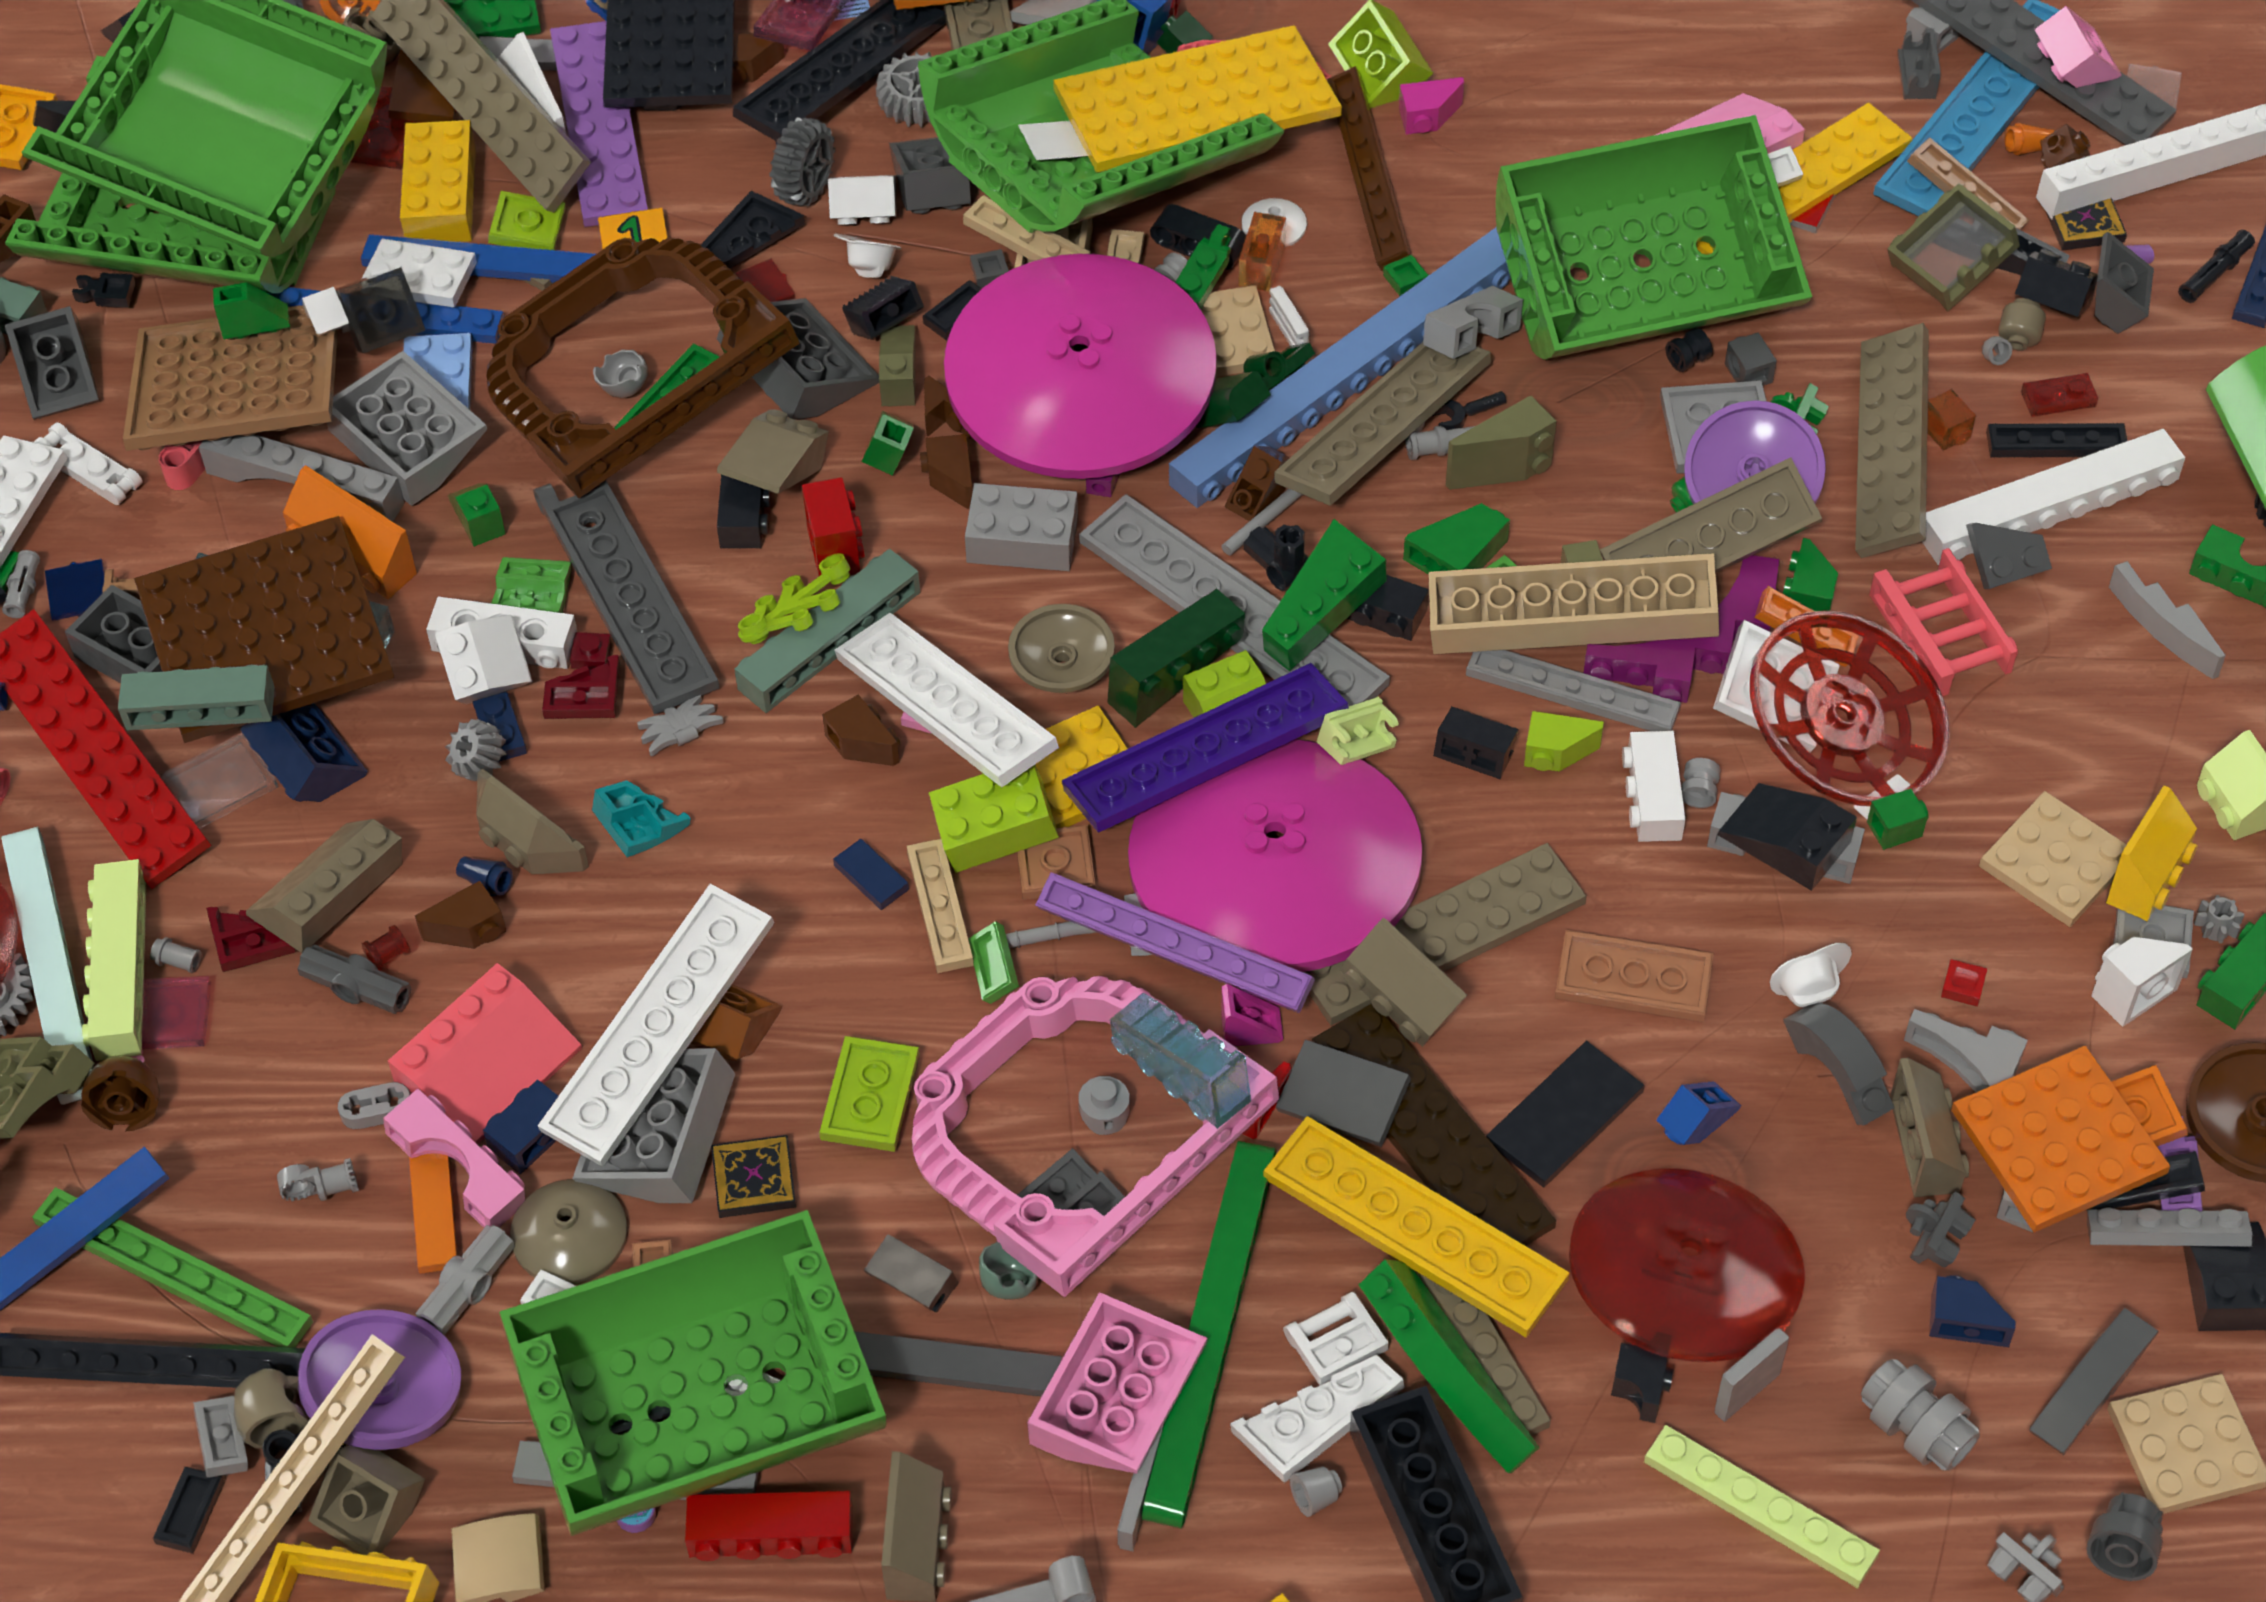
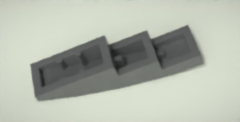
M2124 1308L2053 1396L2030 1427V1432L2064 1456L2084 1427L2091 1423L2109 1396H2113L2159 1331Z

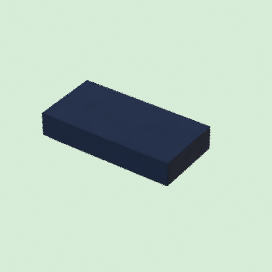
M859 839L833 858L834 866L880 910H883L909 890L908 882L862 839Z

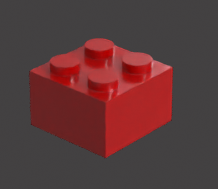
M843 477L802 484L807 531L818 576L822 575L819 569L821 561L837 553L844 554L850 566L849 574H857L860 572L859 559L865 558L862 539L857 538L863 536L859 516L855 515V512H851L856 510L853 491H846Z

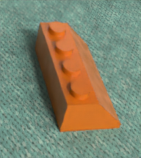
M307 465L301 468L283 510L287 526L286 532L339 516L363 586L369 592H377L389 600L417 574L406 530Z

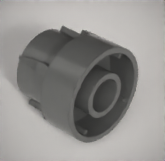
M2121 1492L2120 1495L2113 1497L2108 1504L2106 1513L2099 1516L2093 1524L2086 1548L2091 1562L2103 1573L2121 1580L2137 1581L2151 1576L2156 1570L2163 1547L2161 1536L2163 1526L2161 1525L2163 1511H2160L2147 1498L2136 1494H2124Z

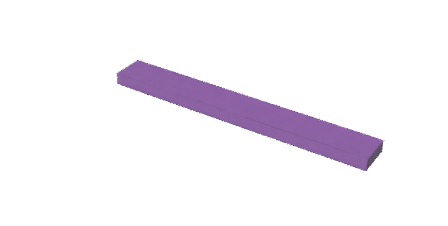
M1052 872L1035 904L1043 911L1222 983L1234 986L1244 992L1299 1014L1315 981L1311 975Z

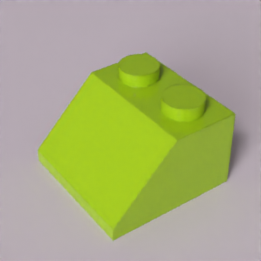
M1244 650L1183 676V702L1194 718L1266 684L1263 674L1247 650Z

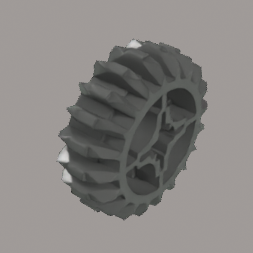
M797 117L795 121L789 122L787 128H783L781 138L777 139L776 149L773 150V160L770 162L772 170L769 175L772 177L771 187L774 188V195L787 204L809 206L811 202H816L818 195L823 194V187L828 185V177L832 173L831 167L835 162L833 154L836 150L833 147L834 137L831 136V129L826 124L820 123L819 120Z

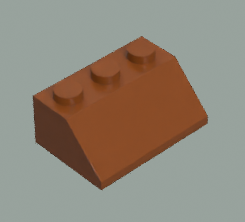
M731 984L690 1044L716 1048L724 1059L736 1061L753 1054L780 1014L782 1006Z

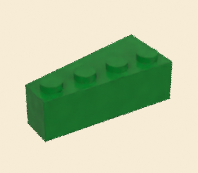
M1333 519L1263 627L1264 651L1290 672L1387 581L1386 559L1337 520Z

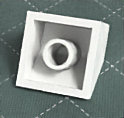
M896 175L833 177L828 179L830 219L837 218L839 225L857 224V217H870V223L890 222L889 216H896Z
M512 615L468 621L435 633L456 701L470 704L473 703L472 701L533 682Z
M2132 937L2122 945L2115 943L2102 956L2103 963L2100 971L2095 976L2096 984L2092 997L2124 1027L2178 990L2193 949L2185 943Z

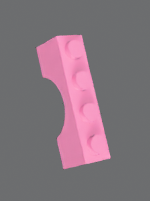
M416 1089L383 1118L385 1134L411 1159L424 1154H443L457 1160L469 1175V1181L463 1193L464 1209L483 1228L486 1225H495L499 1228L516 1213L517 1209L525 1201V1185L523 1181L513 1171L506 1172L497 1164L499 1161L496 1155L487 1146L479 1147L471 1139L470 1131L461 1121L456 1120L453 1122L445 1114V1108L433 1095L427 1097L419 1089Z

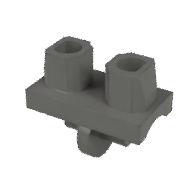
M1954 1192L1948 1202H1940L1937 1206L1930 1199H1926L1923 1205H1910L1906 1212V1218L1912 1224L1910 1232L1915 1236L1921 1235L1910 1256L1911 1259L1918 1264L1926 1259H1930L1944 1268L1954 1262L1960 1247L1945 1237L1947 1232L1961 1239L1967 1235L1975 1222V1219L1961 1208L1965 1200L1963 1196Z

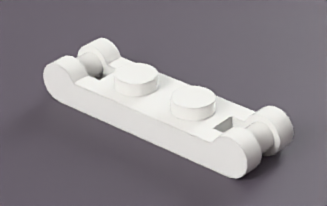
M56 422L48 429L49 433L44 438L39 437L34 441V443L55 447L58 443L62 446L59 449H63L67 456L61 471L114 505H119L126 499L125 494L129 490H136L143 483L142 478L136 471L131 468H124L69 433L59 422Z

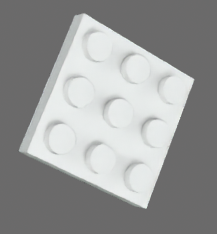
M1744 620L1738 627L1713 709L1810 754L1816 747L1840 665Z

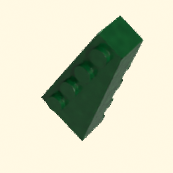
M1216 588L1110 657L1107 703L1132 726L1138 727L1183 688V676L1210 665L1226 650L1240 641L1244 634L1245 613Z

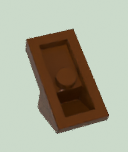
M928 375L924 379L926 435L930 436L946 422L952 430L966 434L971 439V435L962 426L952 408L947 388Z

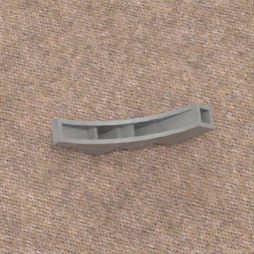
M1914 1009L1911 1015L1904 1041L1932 1054L1953 1069L1975 1093L2015 1076L2028 1042L2027 1039L2018 1036L2013 1031L2002 1030L1991 1026L1987 1037L1977 1034L1973 1029L1959 1027L1942 1020L1935 1014L1924 1013ZM2004 1189L1996 1218L2033 1232Z

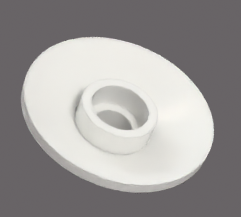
M1268 198L1257 201L1246 209L1242 217L1243 232L1252 243L1264 248L1279 249L1291 246L1303 237L1307 228V219L1303 210L1293 202L1285 199Z

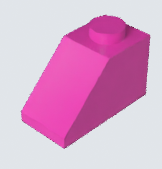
M1463 77L1400 84L1399 111L1406 135L1439 130L1462 105Z

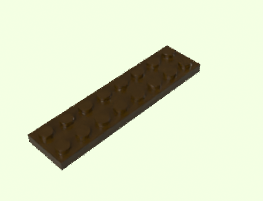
M1372 1003L1312 1038L1314 1043L1409 1074L1411 1078L1386 1137L1429 1189L1525 1246L1555 1228L1556 1219L1391 1022L1373 1007Z

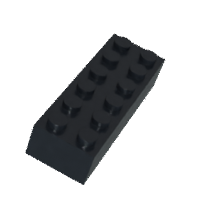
M1427 1386L1351 1411L1350 1435L1424 1602H1522L1523 1596Z

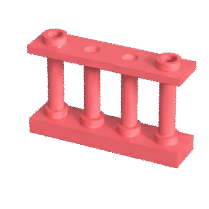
M1949 548L1942 551L1939 567L1936 571L1900 583L1893 580L1887 569L1874 573L1869 595L1936 699L1949 694L1952 680L1956 673L1996 660L2005 675L2012 673L2018 654L2015 641L2012 637L2006 635L1967 576L1963 563L1955 558ZM1944 582L1953 595L1919 608L1910 606L1904 597ZM1962 608L1970 620L1968 623L1936 634L1927 632L1921 623L1922 621ZM1979 634L1987 646L1985 649L1953 660L1944 658L1938 649L1941 646Z

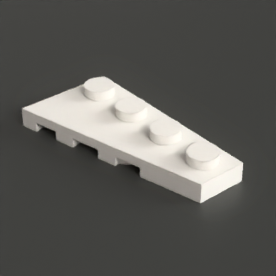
M1376 1354L1332 1375L1329 1382L1313 1388L1312 1385L1298 1391L1295 1398L1280 1405H1277L1276 1402L1262 1408L1261 1414L1246 1421L1244 1418L1230 1423L1231 1432L1285 1483L1292 1474L1298 1473L1350 1431L1351 1411L1393 1397L1404 1388V1381Z

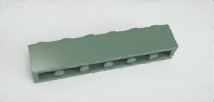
M890 548L882 555L874 557L864 569L855 576L849 577L835 590L841 600L836 608L830 611H822L820 606L813 607L809 610V613L814 622L809 628L803 631H795L791 625L777 636L769 638L764 646L754 654L742 659L738 666L734 668L738 691L762 711L768 713L837 659L834 651L836 648L888 613L894 614L920 594L918 570Z

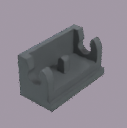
M1925 28L1922 40L1919 42H1912V32L1908 31L1904 35L1902 48L1898 49L1897 52L1904 99H1936L1941 71L1934 28Z

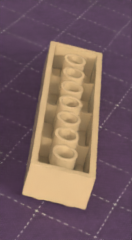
M1714 553L1429 572L1430 632L1433 654L1719 636Z

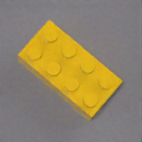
M470 120L405 124L400 221L405 238L471 242L476 147Z

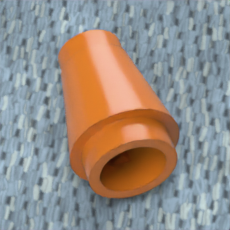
M2016 123L2014 126H2009L2005 132V148L2008 152H2013L2015 155L2041 151L2040 141L2055 131L2053 129Z

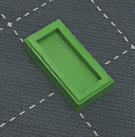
M995 921L968 938L983 1001L992 1004L1019 987L1002 924Z

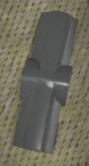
M317 945L306 947L300 956V963L297 968L300 976L331 988L336 996L347 1003L358 1004L361 1000L393 1014L404 1010L412 990L410 983L379 971L371 961L363 956L352 954L349 958H346Z

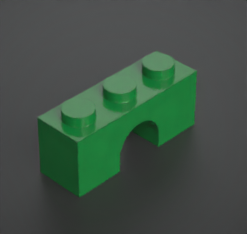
M2212 524L2195 553L2189 574L2266 608V565L2255 566L2247 563L2240 555L2245 538Z

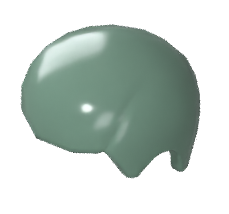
M999 1242L985 1247L979 1257L981 1284L990 1295L1000 1299L1015 1300L1024 1298L1035 1289L1039 1277L1005 1252Z

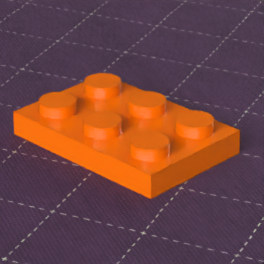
M2157 1065L2111 1081L2156 1146L2188 1135L2187 1127Z

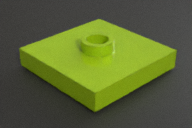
M501 191L490 228L488 243L501 246L555 250L565 212V203L562 202L553 213L545 210L533 196Z

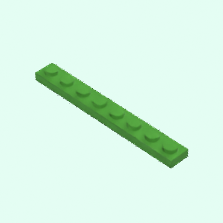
M55 1187L32 1216L35 1224L41 1227L77 1198ZM120 1219L114 1221L81 1247L277 1347L295 1348L313 1324L310 1314Z

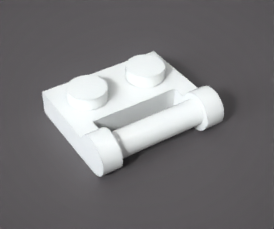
M1354 1292L1342 1296L1341 1302L1299 1324L1294 1321L1283 1327L1288 1342L1297 1350L1319 1385L1330 1381L1332 1375L1388 1350V1341ZM1347 1316L1353 1318V1320L1311 1342L1307 1338Z

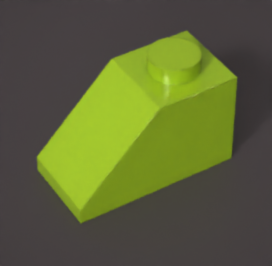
M1532 711L1524 766L1540 771H1562L1600 749L1604 722Z

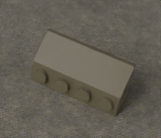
M375 819L346 823L246 910V915L303 953L306 947H311L402 865V838Z

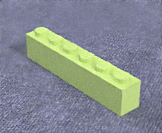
M139 859L95 864L94 880L88 881V893L90 901L93 902V908L87 909V922L89 929L92 930V934L86 937V952L90 959V965L85 966L84 974L89 994L83 996L85 1015L88 1017V1024L82 1025V1037L85 1047L91 1046L96 1061L105 1060L112 1056L131 1057L142 1055L146 882L143 879V871Z

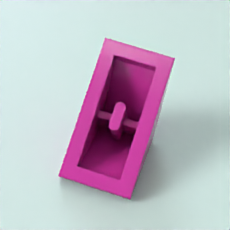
M1229 984L1222 986L1221 1016L1225 1041L1232 1046L1278 1043L1283 1040L1279 1007Z

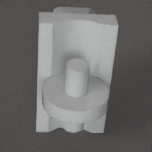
M2003 1532L1996 1540L1998 1549L1987 1564L1988 1568L2004 1582L2007 1581L2019 1566L2026 1571L2030 1577L2017 1591L2027 1602H2043L2051 1594L2057 1597L2064 1589V1586H2062L2063 1582L2041 1564L2044 1560L2055 1569L2061 1563L2062 1559L2051 1551L2057 1539L2049 1534L2042 1541H2039L2031 1533H2028L2022 1542L2033 1551L2029 1554Z

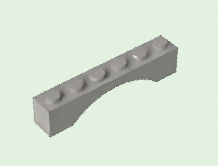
M254 434L250 436L235 435L222 437L215 441L203 440L199 446L206 473L233 482L265 478L295 484L301 468L307 465L392 522L404 505L401 487L396 476Z

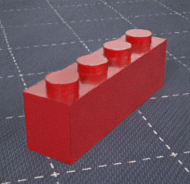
M850 1491L687 1496L685 1543L689 1558H697L701 1561H714L719 1557L737 1556L743 1560H754L760 1556L778 1555L784 1559H795L806 1554H819L825 1558H835L843 1553H852L853 1505Z

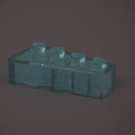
M1144 992L1110 1018L1111 1041L1117 1051L1122 1055L1128 1054L1137 1061L1138 1066L1147 1076H1155L1161 1081L1166 1091L1176 1099L1180 1097L1186 1102L1198 1119L1202 1121L1206 1119L1218 1129L1251 1102L1245 1055L1237 1050L1231 1054L1223 1050L1225 1048L1224 1042L1215 1036L1206 1040L1200 1033L1197 1025L1189 1020L1182 1025L1173 1010Z

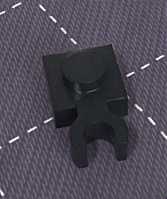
M100 273L99 280H93L88 275H79L76 277L78 287L83 289H73L72 293L77 302H88L94 299L96 306L129 308L136 282L133 274Z

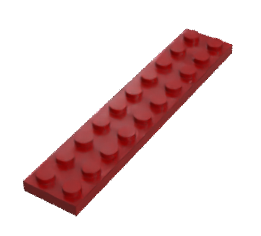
M35 609L0 633V682L5 683L4 690L128 859H139L143 871V879L151 889L155 888L212 846Z

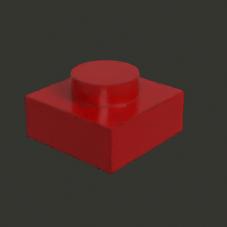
M1951 959L1941 997L1978 1007L1988 969Z

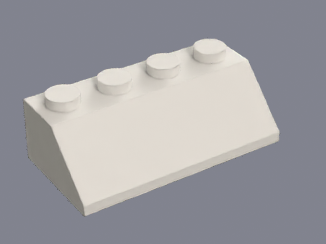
M524 32L519 33L498 57V60L566 134L563 116Z

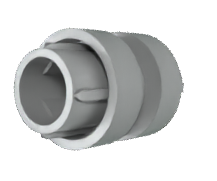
M1897 1359L1888 1360L1870 1377L1861 1392L1862 1402L1872 1409L1870 1420L1889 1436L1896 1434L1900 1430L1908 1436L1904 1443V1449L1922 1465H1927L1933 1461L1942 1470H1952L1969 1454L1980 1437L1979 1428L1968 1420L1971 1410L1951 1393L1938 1399L1933 1394L1937 1383L1936 1380L1917 1364L1907 1368Z

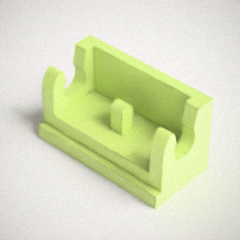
M1376 697L1349 706V709L1325 714L1317 743L1340 765H1344L1394 748L1397 740L1386 729L1385 721L1391 727L1398 726L1399 722L1395 715L1382 704L1383 700Z

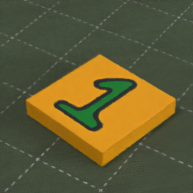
M663 208L598 217L603 249L622 238H631L636 242L654 238L659 243L667 238Z

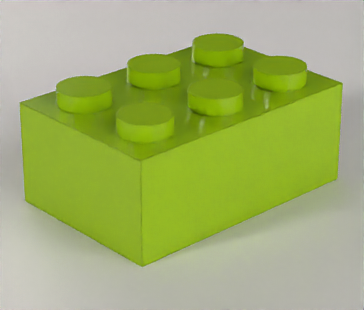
M1033 765L1003 787H1000L985 774H981L929 792L943 848L955 873L1059 838L1045 787L1036 765Z

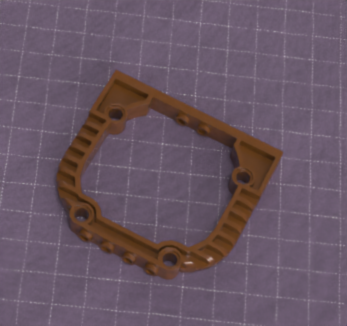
M622 238L605 247L500 321L498 325L500 338L492 349L493 358L487 366V388L496 408L534 447L541 460L579 499L790 351L800 342L790 320L748 281L744 283L709 249L703 248L696 242H684L679 238H666L660 243L654 238L639 242L631 238ZM656 278L680 279L697 289L714 306L713 315L724 336L720 345L724 355L616 430L610 423L582 424L578 415L573 411H563L554 414L525 385L527 367L538 361L546 353L550 346V338L618 291L630 292L638 290Z

